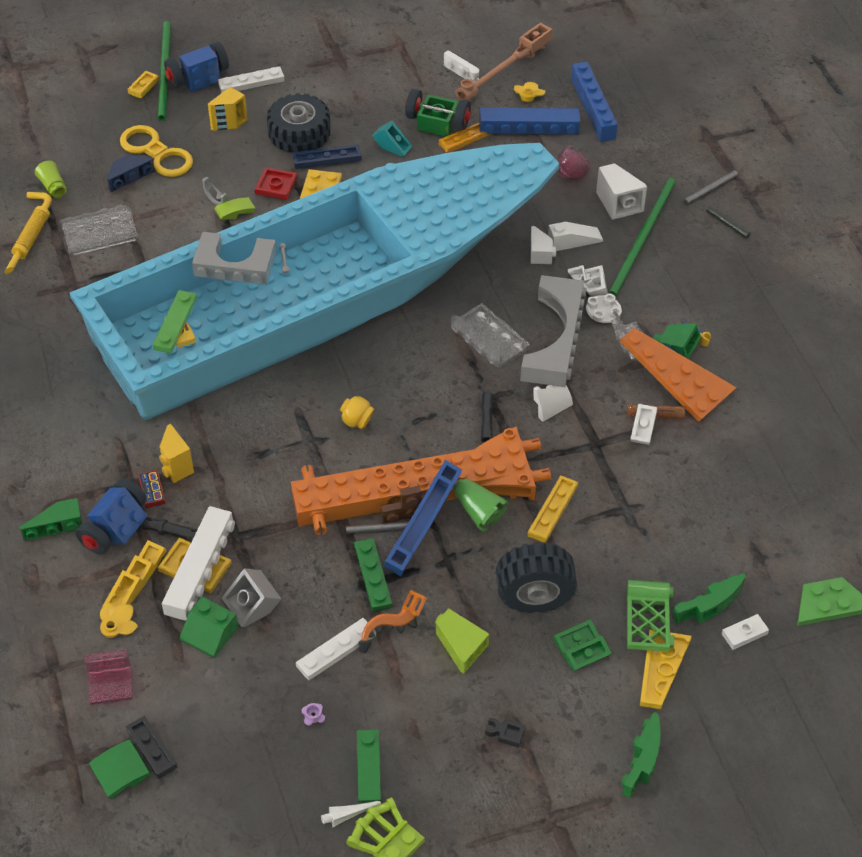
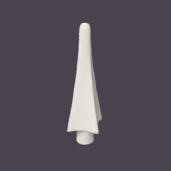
M375 801L358 805L329 807V813L321 815V820L323 824L331 822L332 827H335L367 811L370 807L374 808L380 805L381 802Z

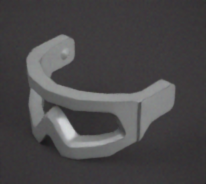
M208 177L202 180L204 192L213 204L219 205L230 200L226 193L222 194L209 182ZM211 187L217 192V200L209 193Z

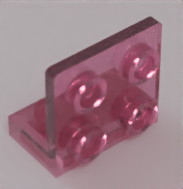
M127 649L84 655L85 666L88 672L89 703L91 705L133 698L131 662Z

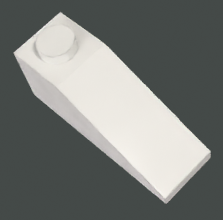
M570 222L551 224L548 227V236L553 239V246H556V251L603 242L597 227Z

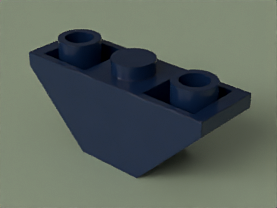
M126 155L113 161L107 176L109 191L113 192L155 172L153 159L145 156Z

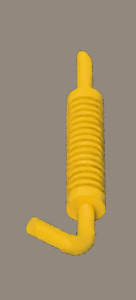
M27 192L28 199H42L44 203L42 206L35 208L11 250L13 257L4 271L5 274H9L14 270L19 259L26 258L50 215L48 208L52 203V198L48 193Z

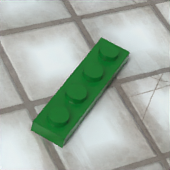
M374 538L354 542L372 612L392 608V601Z

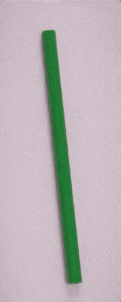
M168 21L163 23L158 120L160 121L166 119L168 78L165 73L164 61L169 59L171 23Z

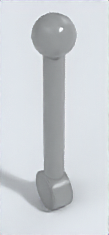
M280 243L279 249L281 250L283 261L282 273L288 274L289 267L287 266L285 256L286 245Z

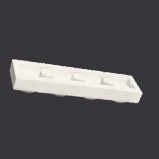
M273 67L218 79V85L221 93L229 87L241 91L284 82V75L280 67Z
M364 618L360 619L298 660L296 667L308 681L360 647L358 642L361 640L362 632L368 622Z

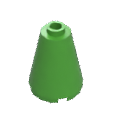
M467 478L464 480L460 479L454 485V494L482 532L488 530L486 526L489 524L493 526L507 510L504 507L509 505L506 499Z

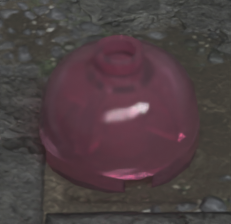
M566 146L558 155L559 174L563 178L580 179L590 171L591 168L588 169L590 163L580 151L576 153L573 151L574 147Z

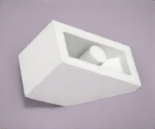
M531 226V264H552V257H556V246H553V239L537 227Z

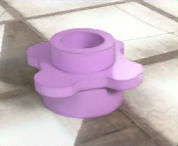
M311 703L302 708L306 725L310 726L312 723H323L325 721L321 704Z

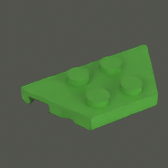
M843 577L803 584L797 621L798 626L862 614V594Z

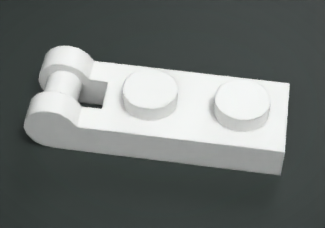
M449 50L444 53V66L465 79H471L473 82L479 80L477 77L479 76V69Z

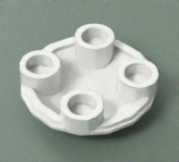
M613 294L588 298L586 311L593 320L601 323H611L620 317L622 313L621 305L615 300Z

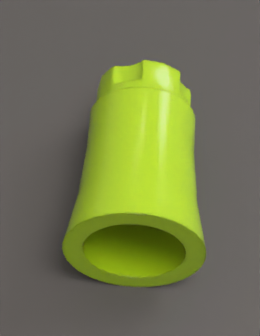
M54 161L40 163L35 169V176L42 182L51 196L61 198L66 194L67 188Z

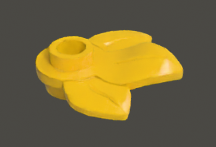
M527 82L524 86H514V92L520 94L521 100L525 102H531L536 96H543L546 93L545 90L538 89V84L534 82Z
M106 603L100 611V618L102 620L100 624L101 633L107 638H114L118 634L129 635L138 628V625L131 621L133 606L122 604L115 608L112 603Z

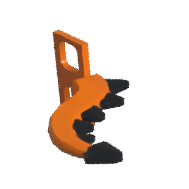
M410 590L400 613H385L373 617L364 627L362 638L358 642L361 651L364 653L368 651L371 645L368 638L375 636L373 630L381 633L384 626L385 631L390 632L395 627L398 632L403 633L406 624L416 628V616H419L427 597ZM414 595L413 600H412L410 606L407 607V604H408V602H409L411 596ZM422 599L417 611H415L419 600Z

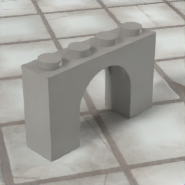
M202 232L192 262L195 277L268 284L276 257L275 240L257 238L250 257L240 262H227L219 257L222 250L221 234Z

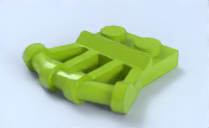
M391 797L386 799V802L374 808L370 807L366 811L367 814L356 821V827L352 836L348 837L346 843L350 847L372 854L374 857H410L425 842V837L411 827L407 821L402 819ZM390 810L397 826H392L380 814ZM375 821L389 834L383 838L369 824ZM364 832L378 845L374 846L360 841L362 833Z

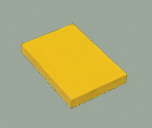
M178 538L158 566V571L174 578L191 542ZM220 555L218 563L214 564L210 580L206 581L204 585L205 592L210 594L213 592L231 566V559Z

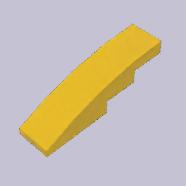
M147 540L139 556H134L127 571L123 570L103 606L108 602L112 603L115 608L122 604H131L143 589L167 550Z

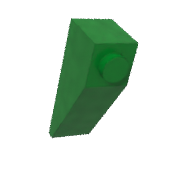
M379 729L357 730L358 802H381Z

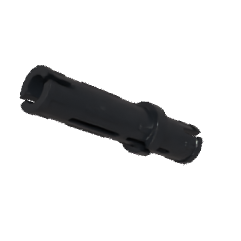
M146 517L142 523L143 529L156 531L160 535L167 534L191 541L198 530L173 524L165 519L157 520Z

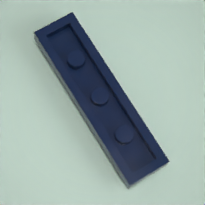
M359 144L293 152L295 169L362 161Z

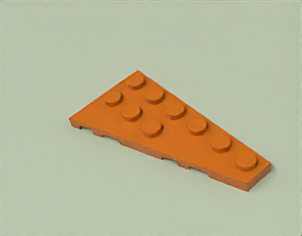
M635 328L620 340L631 354L698 422L737 388Z

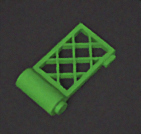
M628 580L626 592L627 649L670 652V648H674V635H670L669 599H673V587H670L669 582ZM632 603L641 604L644 608L637 611L632 607ZM664 605V610L657 612L653 606ZM649 611L654 617L648 620L642 614ZM638 618L644 624L637 627L632 621ZM658 619L665 624L660 629L652 624ZM647 627L655 632L649 637L643 632ZM638 634L644 640L642 642H632V638ZM660 636L665 641V644H657L653 639Z

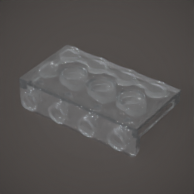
M129 204L117 205L114 208L100 209L96 212L83 213L79 216L66 217L60 220L70 256L139 240Z
M483 303L460 317L456 314L451 317L452 329L499 369L530 349V344Z

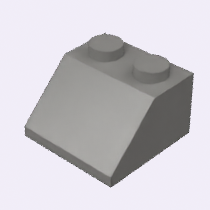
M244 568L223 595L222 600L229 610L236 614L240 626L246 627L270 614L280 602L281 597L261 570Z

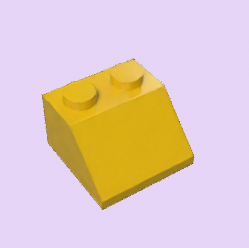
M171 424L167 425L160 444L161 455L159 458L163 464L162 472L166 478L169 477L173 483H176L193 474L194 469L190 448Z

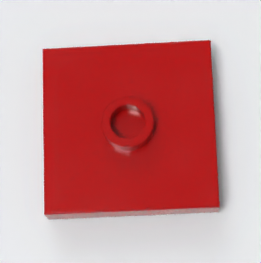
M265 167L254 190L255 194L288 200L297 181L298 174Z

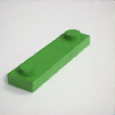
M178 291L153 343V350L172 354L198 299L197 293Z

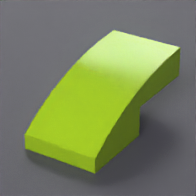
M246 197L221 203L215 206V210L221 220L237 219L238 214L254 213L255 206L250 198Z

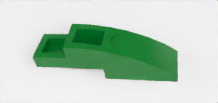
M745 574L732 575L724 581L713 582L707 586L706 595H699L691 601L677 604L674 607L672 617L675 623L678 624L695 618L698 624L718 615L741 592L744 586Z
M653 712L650 719H645L642 725L643 732L641 736L637 734L632 744L635 747L634 759L631 763V768L633 769L630 774L626 773L621 782V785H623L622 795L631 798L639 781L648 785L656 766L661 735L659 716L656 712Z

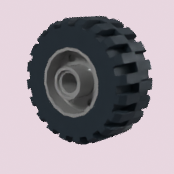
M295 93V95L289 94L284 98H279L268 109V136L271 142L280 150L284 149L287 153L316 150L322 147L329 139L331 134L329 108L321 99L318 100L316 96H310L305 93L304 95H300V93Z
M533 542L530 545L523 544L521 547H514L500 558L496 566L498 595L505 605L513 610L516 609L518 612L540 613L546 610H555L556 607L565 605L566 601L569 602L577 590L574 559L567 550L562 549L556 544L553 546L551 543L545 542L540 544L539 542Z

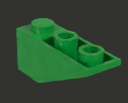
M74 498L57 502L20 526L23 540H34L40 537L76 531L83 523L78 499Z

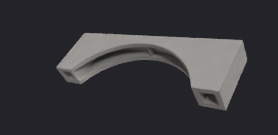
M541 275L538 301L548 305L560 316L565 330L561 337L549 347L524 355L520 381L566 387V381L571 379L572 369L570 368H573L574 357L572 356H575L576 345L573 344H577L579 321L582 319L587 288H583V280Z

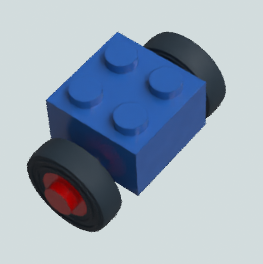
M219 41L181 55V67L174 58L164 61L165 73L172 86L177 88L185 83L191 92L218 83V79H220L219 71L229 68L227 53Z
M121 478L117 480L113 487L105 493L87 515L93 524L84 522L76 530V537L79 542L96 554H104L110 545H125L147 517V514L141 508L146 502V495L143 490L128 479Z

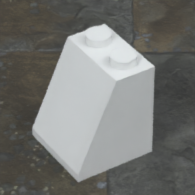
M615 163L599 167L596 193L611 219L644 212L646 184Z

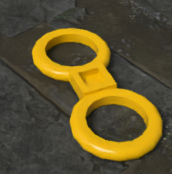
M145 125L133 126L126 129L120 137L121 147L125 151L133 154H148L154 159V169L165 177L181 176L192 168V155L181 148L168 149L166 145L159 141V134L152 127ZM135 133H147L152 137V140L144 146H132L127 142L128 138ZM173 155L181 156L186 160L182 167L173 170L166 169L160 165L164 158Z

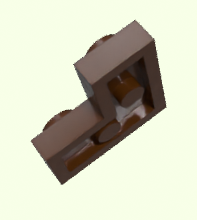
M420 486L401 489L400 502L381 506L382 522L393 523L399 520L411 519L421 503Z

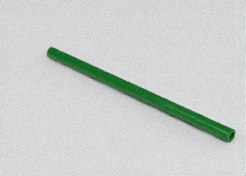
M669 178L608 294H613L616 297L676 183L675 179Z

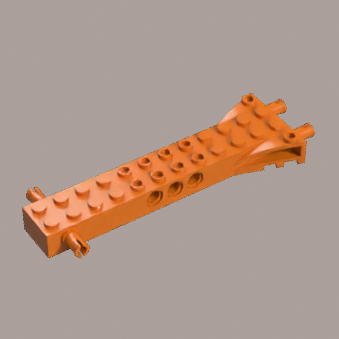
M514 427L512 429H505L503 433L491 438L473 450L315 477L312 465H308V472L305 465L301 468L303 480L291 481V491L298 526L314 525L315 534L320 535L319 529L321 528L323 535L327 532L325 522L381 512V506L400 502L401 489L420 486L422 501L445 460L462 469L457 482L460 479L464 480L467 478L498 496H510V499H516V496L529 497V500L535 501V482L551 480V472L549 468L535 471L530 469L525 452L541 450L540 439L522 441L517 427ZM454 487L446 500L457 499L454 494Z

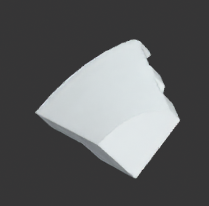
M583 265L568 269V273L573 279L584 281L583 288H587L586 292L590 296L595 297L608 294L602 265L589 269H584Z
M547 385L546 389H541L538 386L534 388V401L538 404V418L543 422L573 405L567 386Z

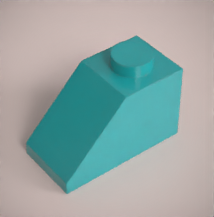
M393 121L380 126L372 135L382 149L402 157L412 148V144Z

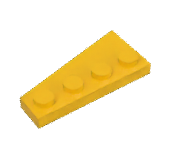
M651 629L649 631V636L655 633ZM670 633V635H674V648H670V652L647 650L640 706L656 709L662 708L692 636ZM660 636L653 639L657 644H665V641Z

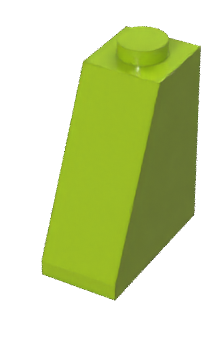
M448 608L435 621L436 634L460 672L465 674L488 647L489 633Z

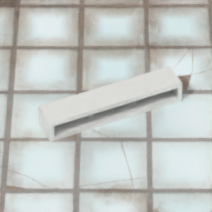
M211 506L208 507L162 602L164 615L186 621L198 597H202L204 585L211 578L212 568L219 561L220 551L227 544V536L234 529L235 521H233L232 512Z

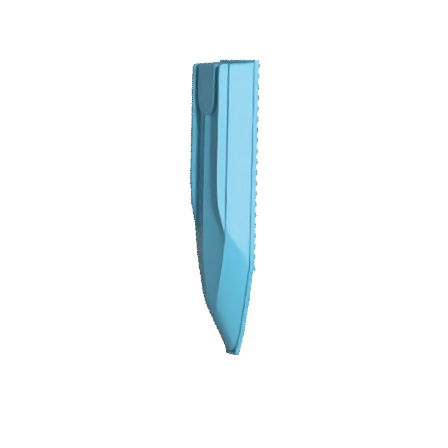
M525 143L456 151L397 164L388 163L385 166L375 168L218 232L221 234L222 250L219 257L227 262H240L250 257L257 238L276 241V257L267 285L195 277L192 262L200 241L198 240L70 292V298L81 313L91 341L100 351L108 369L131 404H135L142 419L148 420L322 344L406 303L441 278L495 227L504 222L537 194L559 169V162L541 143ZM280 243L286 245L285 256L287 266L289 267L288 274L282 273L283 261L281 250L279 249ZM178 291L197 293L198 299L187 320L196 338V343L181 348L175 346L172 354L153 350V343Z

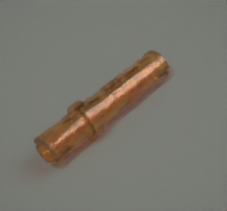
M627 404V416H636L638 404ZM664 404V406L648 405L657 407L656 417H663V419H667V417L685 418V406H668V404Z

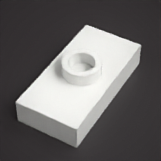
M638 404L631 442L650 445L657 407Z
M757 614L723 629L722 636L731 649L734 650L767 635L769 629Z

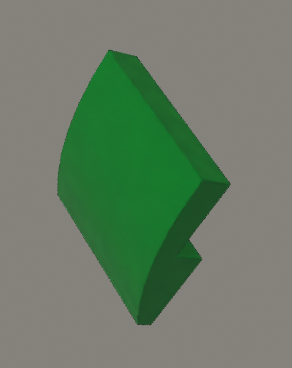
M591 619L553 636L560 652L574 671L612 654L603 636H599Z
M130 739L110 748L89 762L105 793L111 799L128 786L134 788L151 774Z

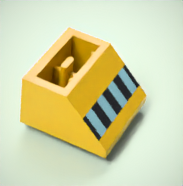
M229 87L208 103L210 126L213 131L237 129L248 120L245 95L232 87Z

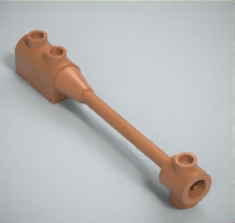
M540 22L520 37L519 47L508 59L476 82H473L471 79H463L461 86L455 92L458 100L472 102V98L478 94V88L514 61L525 57L532 58L535 56L536 51L545 49V45L552 40L553 29Z

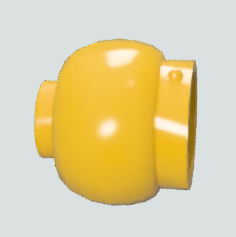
M354 396L351 399L347 398L341 406V418L347 426L352 428L358 427L363 430L375 409L370 406L369 401L365 398Z

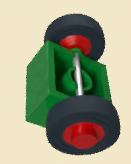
M411 89L405 103V115L410 119L417 118L418 131L446 137L450 135L453 127L465 130L471 118V102L468 100L456 101L428 94L423 103L422 91Z

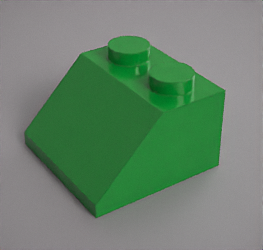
M202 596L190 610L180 635V640L215 658L238 629L237 616L235 613Z

